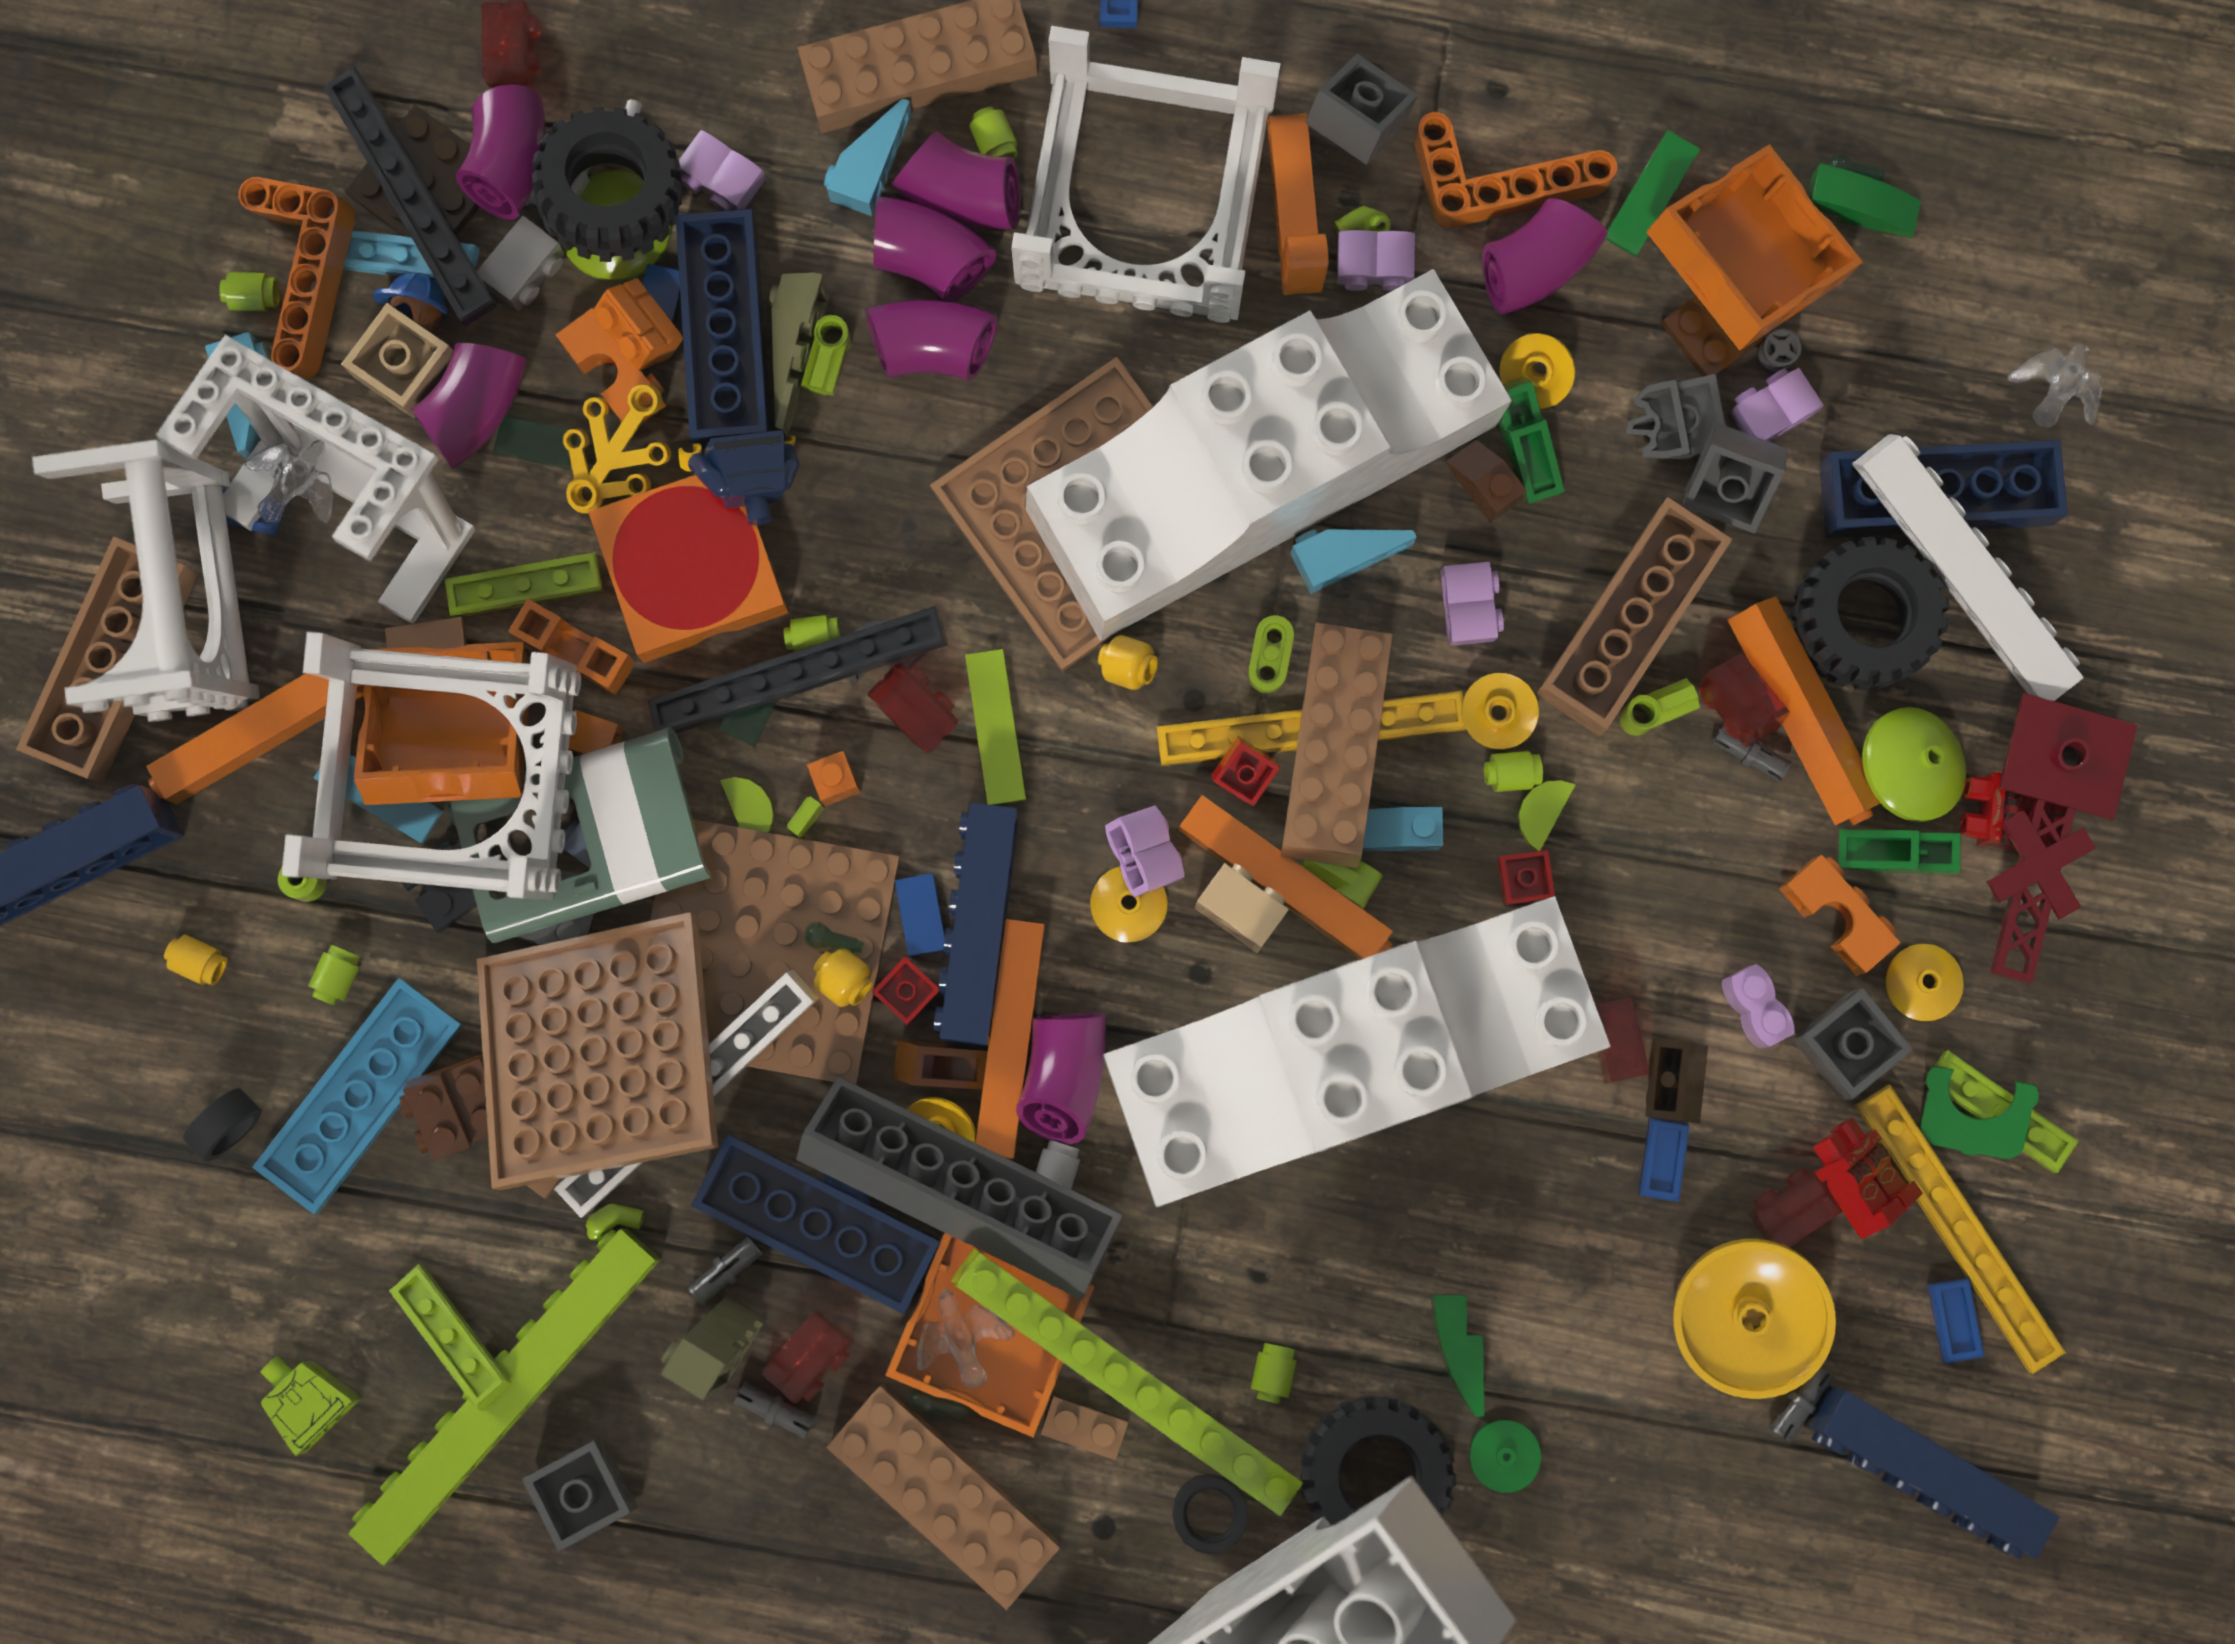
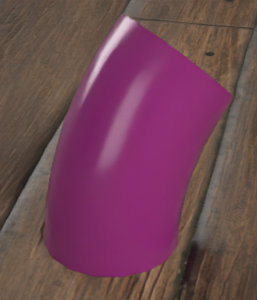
M510 84L497 86L485 91L475 100L471 108L473 121L471 144L462 166L456 173L457 183L474 203L490 214L505 220H515L519 216L534 190L532 173H534L533 158L534 154L540 151L539 142L546 134L545 114L541 97L536 91L526 86Z
M935 131L917 150L891 185L892 188L911 202L939 211L964 225L987 229H1016L1019 224L1021 191L1019 175L1013 158L989 156L970 151L947 139L938 131Z
M877 196L873 270L888 271L910 278L924 285L943 301L953 302L963 297L989 272L994 264L997 255L996 251L974 231L959 221L921 204Z
M1550 198L1546 199L1540 210L1521 228L1506 237L1486 243L1482 253V270L1488 297L1495 311L1503 315L1525 308L1563 287L1585 267L1599 250L1608 236L1605 227L1597 219L1577 206L1563 200Z
M908 300L865 309L872 341L887 378L914 373H934L956 377L968 382L972 381L978 375L987 359L995 338L998 323L995 313L974 306L947 301Z
M456 343L448 367L438 384L421 402L411 408L418 422L452 470L470 458L488 441L502 423L521 386L527 365V360L524 357L489 346Z
M1062 1013L1033 1017L1030 1064L1024 1088L1017 1103L1016 1113L1019 1120L1030 1131L1042 1138L1062 1144L1078 1143L1085 1138L1100 1090L1104 1066L1103 1054H1105L1106 1014Z

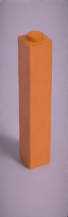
M1777 596L1756 603L1728 619L1736 638L1834 825L1836 826L1849 819L1853 826L1874 816L1870 808L1880 804L1867 783L1862 758Z
M305 673L147 765L146 767L152 778L148 779L151 789L156 791L161 799L164 798L172 803L179 804L325 719L329 680ZM357 684L356 700L363 696L364 685Z
M1203 795L1179 826V832L1231 868L1236 863L1254 876L1252 883L1264 891L1268 886L1286 899L1283 904L1286 908L1358 960L1385 952L1393 945L1388 940L1393 932L1390 928L1293 859L1281 857L1279 849Z
M1010 919L1005 920L976 1144L1005 1158L1015 1159L1020 1122L1016 1108L1025 1084L1045 924Z

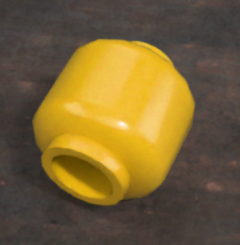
M1119 635L1113 638L1109 644L1103 645L1098 656V663L1101 665L1102 675L1107 682L1130 690H1137L1143 687L1144 684H1150L1158 667V658L1154 656V651L1150 644L1125 635Z
M846 948L839 949L832 954L829 951L825 952L816 961L813 968L817 972L814 979L815 988L838 1007H845L849 1004L856 1006L866 997L873 986V982L870 980L872 973L870 967Z

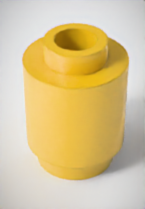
M187 934L182 935L179 939L174 938L164 953L168 970L200 985L207 983L214 986L221 979L228 963L227 957L222 956L219 949Z

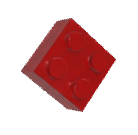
M1238 736L1211 776L1214 783L1253 807L1280 769V765L1277 760Z
M1548 850L1500 856L1497 859L1504 907L1535 903L1555 896Z
M906 957L872 991L908 1027L941 992Z

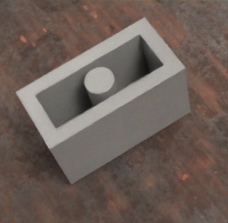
M522 216L477 272L489 291L519 312L523 305L528 306L535 300L539 293V286L546 277H551L557 273L562 266L565 253L555 239Z

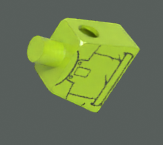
M278 1355L260 1371L274 1386V1389L261 1401V1405L295 1456L308 1452L362 1399L356 1392L311 1360L300 1363L292 1370Z

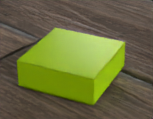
M811 796L807 797L787 824V828L794 835L803 839L823 812L824 807Z

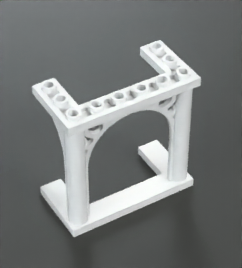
M1051 26L1049 59L1050 79L1053 86L1026 234L1014 232L1012 241L1015 283L1021 284L1023 289L1033 292H1041L1043 288L1058 290L1060 295L1069 298H1079L1081 294L1094 296L1097 301L1105 304H1116L1118 301L1133 303L1134 307L1142 310H1154L1155 307L1170 309L1172 314L1187 317L1192 316V313L1207 315L1209 320L1220 323L1229 322L1230 319L1238 320L1245 271L1242 268L1268 116H1272L1280 63L1242 57L1238 86L1090 62L1089 32ZM1086 90L1234 114L1217 214L1207 234L1189 252L1161 264L1134 265L1115 260L1103 254L1081 233L1071 211L1069 187ZM1060 210H1063V216H1060ZM1060 226L1066 227L1071 231L1070 236H1065L1055 242L1056 236L1061 237ZM1216 235H1218L1217 242L1213 241ZM1077 245L1083 249L1082 258L1073 265H1062L1058 260L1060 253L1069 246ZM1204 251H1212L1213 253L1208 261L1213 262V265H1209L1204 259L1200 258V254ZM1089 261H1096L1102 265L1100 271H1097L1095 267L1085 269ZM1192 264L1199 268L1204 277V282L1201 286H1190L1184 281L1181 275V269L1184 265ZM1132 270L1136 275L1135 277L1127 276L1125 272ZM1163 273L1172 274L1175 283L1164 279V282L1160 281L1159 276Z
M225 335L156 436L163 443L196 460L234 403H236L261 440L231 482L230 488H227L223 494L226 517L251 531L255 521H258L270 503V497L277 493L291 470H297L354 503L332 536L335 542L371 562L393 527L418 540L378 600L380 606L414 624L475 532L472 524L453 513L432 475L431 470L438 461L435 454Z
M158 440L32 457L34 474L47 479L125 468L127 480L101 484L104 500L115 504L130 502L143 592V613L137 635L125 656L110 671L89 683L65 688L67 705L81 706L83 713L109 710L108 703L123 701L124 707H133L134 715L147 716L148 722L171 720V713L186 711L187 717L211 714L210 707L225 709V711H236L249 707L248 702L260 700L259 686L249 683L222 489L230 488L228 472L200 459L193 460ZM192 493L209 613L207 640L200 657L194 651L186 633L167 499L168 496Z
M307 632L303 673L329 680L313 838L286 835L282 876L337 880V876L501 891L507 892V897L553 900L554 893L559 891L561 884V871L556 869L558 853L563 852L565 845V831L560 829L562 814H566L569 805V792L564 790L566 774L571 773L573 766V753L568 751L570 735L575 734L577 726V714L575 711H572L574 695L578 696L581 687L580 672H576L577 665L548 653L537 652L531 653V663L527 664L361 649L359 645L323 633ZM357 684L467 694L480 698L498 709L515 728L521 740L526 758L525 788L520 803L509 821L487 840L474 846L457 850H435L341 841ZM489 691L497 693L495 696L489 694ZM517 694H524V697L517 701L514 708L507 706V695L517 699ZM540 702L544 704L546 708L544 718L534 726H525L522 722L524 710L532 703ZM544 731L540 738V743L543 744V747L536 749L533 746V736ZM535 774L540 775L538 785H534L532 782V777ZM531 809L536 812V816H532L535 829L525 823V814ZM521 830L529 836L532 850L528 855L521 856L512 849L509 841L512 831ZM500 845L502 853L508 860H500L501 855L490 857L492 847ZM479 853L480 858H472L473 855Z

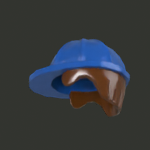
M421 273L404 274L396 278L389 289H376L373 292L372 297L378 304L384 307L388 303L434 336L442 321L448 316L444 292L438 282L428 275Z

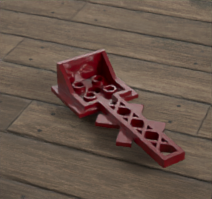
M2023 693L2021 695L1998 789L2033 798L2029 818L2023 810L2001 822L2019 853L2017 864L1986 881L1998 903L2008 898L1990 974L2025 984L2033 983L2051 908L2058 920L2081 908L2080 903L2060 872L2062 867L2096 849L2084 827L2070 834L2075 811L2111 821L2115 820L2138 725ZM2065 746H2070L2077 752L2078 762L2075 766H2069L2063 761L2062 752ZM2045 802L2063 807L2061 818L2051 823L2044 811ZM2046 834L2052 845L2046 847L2040 836ZM2037 883L2042 893L2032 897L2027 887ZM2028 909L2035 924L2033 930L2023 935L2015 921L2018 913ZM2017 946L2026 959L2023 972L2004 967L2008 951Z

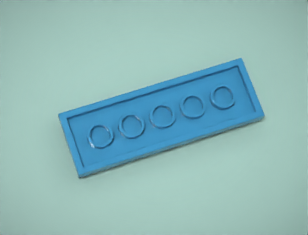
M398 978L252 1168L312 1214H319L400 1109L399 1097L404 1095L403 1089L406 1081L427 1074L464 1025L404 979Z

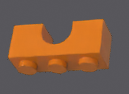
M591 308L558 332L556 337L584 375L596 366L603 364L612 365L617 368L618 373L615 382L602 392L601 395L622 423L630 411L628 394L632 388L638 385L649 384L656 387L661 394L665 390L652 373L645 377L634 363L622 354L617 341L608 330L601 327L593 311L594 309ZM646 392L642 396V402L645 406L650 407L653 403V398ZM663 400L660 409L656 413L666 407ZM656 413L645 416L641 424L650 419Z
M529 599L526 600L508 630V633L517 641L524 642V645L538 653H548L577 665L576 672H580L581 677L616 696L635 665L634 660L625 652L596 636L593 638L564 621L560 616Z
M1821 854L1812 858L1778 889L1803 917L1814 914L1823 905L1836 908L1844 918L1845 929L1842 936L1830 947L1856 976L1865 974L1901 943L1894 936L1897 931L1885 917H1877L1869 908L1870 900L1863 891L1855 886L1852 888L1842 877L1844 871L1839 864L1832 858H1825Z

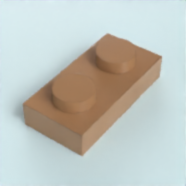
M1054 1395L1041 1435L1116 1460L1128 1421Z

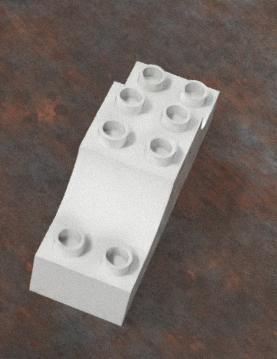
M1432 269L1351 312L1327 319H1315L1312 312L1308 311L1171 384L1163 398L1149 412L1122 433L1092 452L1028 485L1026 512L1099 640L1102 641L1495 428L1512 400L1435 270Z
M1554 896L1477 924L1426 940L1413 941L1270 991L1223 1012L1103 1054L1154 1205L1159 1207L1249 1174L1325 1150L1458 1103L1488 1090L1611 1046Z
M1410 1477L1350 1517L1333 1526L1328 1523L1324 1516L1209 1590L1193 1607L1148 1644H1500L1516 1619L1416 1482Z

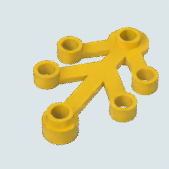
M643 384L631 389L628 394L630 411L611 440H609L605 420L609 413L608 403L601 397H593L585 401L583 413L589 419L597 462L590 472L584 452L589 444L588 434L579 428L570 429L564 434L563 444L569 451L574 479L567 487L566 495L570 506L580 513H588V511L600 508L605 498L628 494L635 496L649 491L651 488L650 479L643 473L632 474L627 477L626 481L603 483L611 470L647 463L659 466L666 464L670 460L671 450L664 442H655L648 445L647 448L623 452L645 416L656 413L661 407V393L653 385ZM646 392L653 398V403L650 407L645 406L642 402V396ZM593 402H597L601 406V413L598 416H595L591 411ZM574 433L578 434L581 438L579 447H575L571 443V436ZM655 447H660L663 451V458L660 461L656 460L653 456ZM635 478L640 479L643 483V489L640 492L633 488V480ZM584 487H588L592 492V498L589 501L585 500L582 496Z

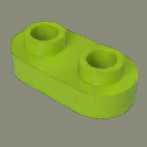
M1268 616L1259 623L1256 629L1248 668V679L1252 687L1262 693H1272L1280 689L1287 676L1294 640V630L1291 623L1284 617ZM1271 631H1276L1281 635V641L1271 643L1267 639V634ZM1264 668L1271 669L1274 673L1273 679H1262L1260 671Z

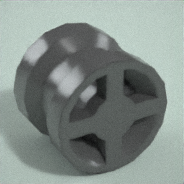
M1774 330L1758 348L1757 359L1759 365L1763 370L1772 374L1784 368L1788 370L1801 354L1800 339L1790 330Z

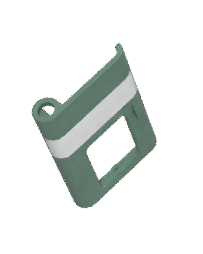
M665 728L573 757L572 770L570 774H566L564 790H568L569 797L575 802L591 868L586 873L561 880L560 889L557 893H554L553 900L515 897L496 899L490 890L473 889L484 932L492 943H498L712 878L710 870L706 867L678 769V765L683 764V751L679 738L673 728ZM526 772L524 774V788L526 782ZM535 774L532 777V782L534 785H538L540 775ZM522 797L451 801L447 805V813L451 823L456 826L461 848L479 844L476 835L477 827L481 824L513 815ZM479 853L473 855L472 858H480Z

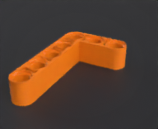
M1439 112L1426 114L1420 120L1415 136V148L1432 215L1435 221L1445 228L1459 227L1539 209L1546 199L1550 198L1570 202L1597 196L1609 188L1617 171V162L1614 156L1604 150H1596L1466 179L1453 127L1446 115ZM1436 130L1441 134L1442 138L1431 140L1424 132ZM1436 165L1447 166L1451 174L1447 176L1439 175L1434 171L1433 167ZM1599 168L1605 173L1606 177L1595 178L1590 174L1589 169ZM1552 177H1565L1569 182V186H1558L1554 183ZM1526 184L1531 187L1533 193L1530 195L1521 194L1517 191L1516 185ZM1482 192L1492 193L1497 201L1486 203L1480 198L1479 194ZM1453 200L1459 204L1460 210L1449 211L1443 206L1442 202Z
M1306 113L1268 116V141L1283 295L1321 293L1328 269L1326 234H1318L1308 124L1305 123L1307 119Z
M251 177L239 189V200L243 207L268 221L301 227L274 339L271 359L272 362L303 380H308L318 373L321 366L356 213L354 207L349 202L331 191L261 177ZM266 194V198L261 204L262 197ZM300 200L299 207L294 211L296 203ZM334 207L332 215L328 217L330 209ZM326 243L324 251L319 254L321 246ZM317 280L315 288L310 291L312 283ZM308 316L307 324L302 328L303 320ZM299 353V359L297 363L293 365V360L295 356Z

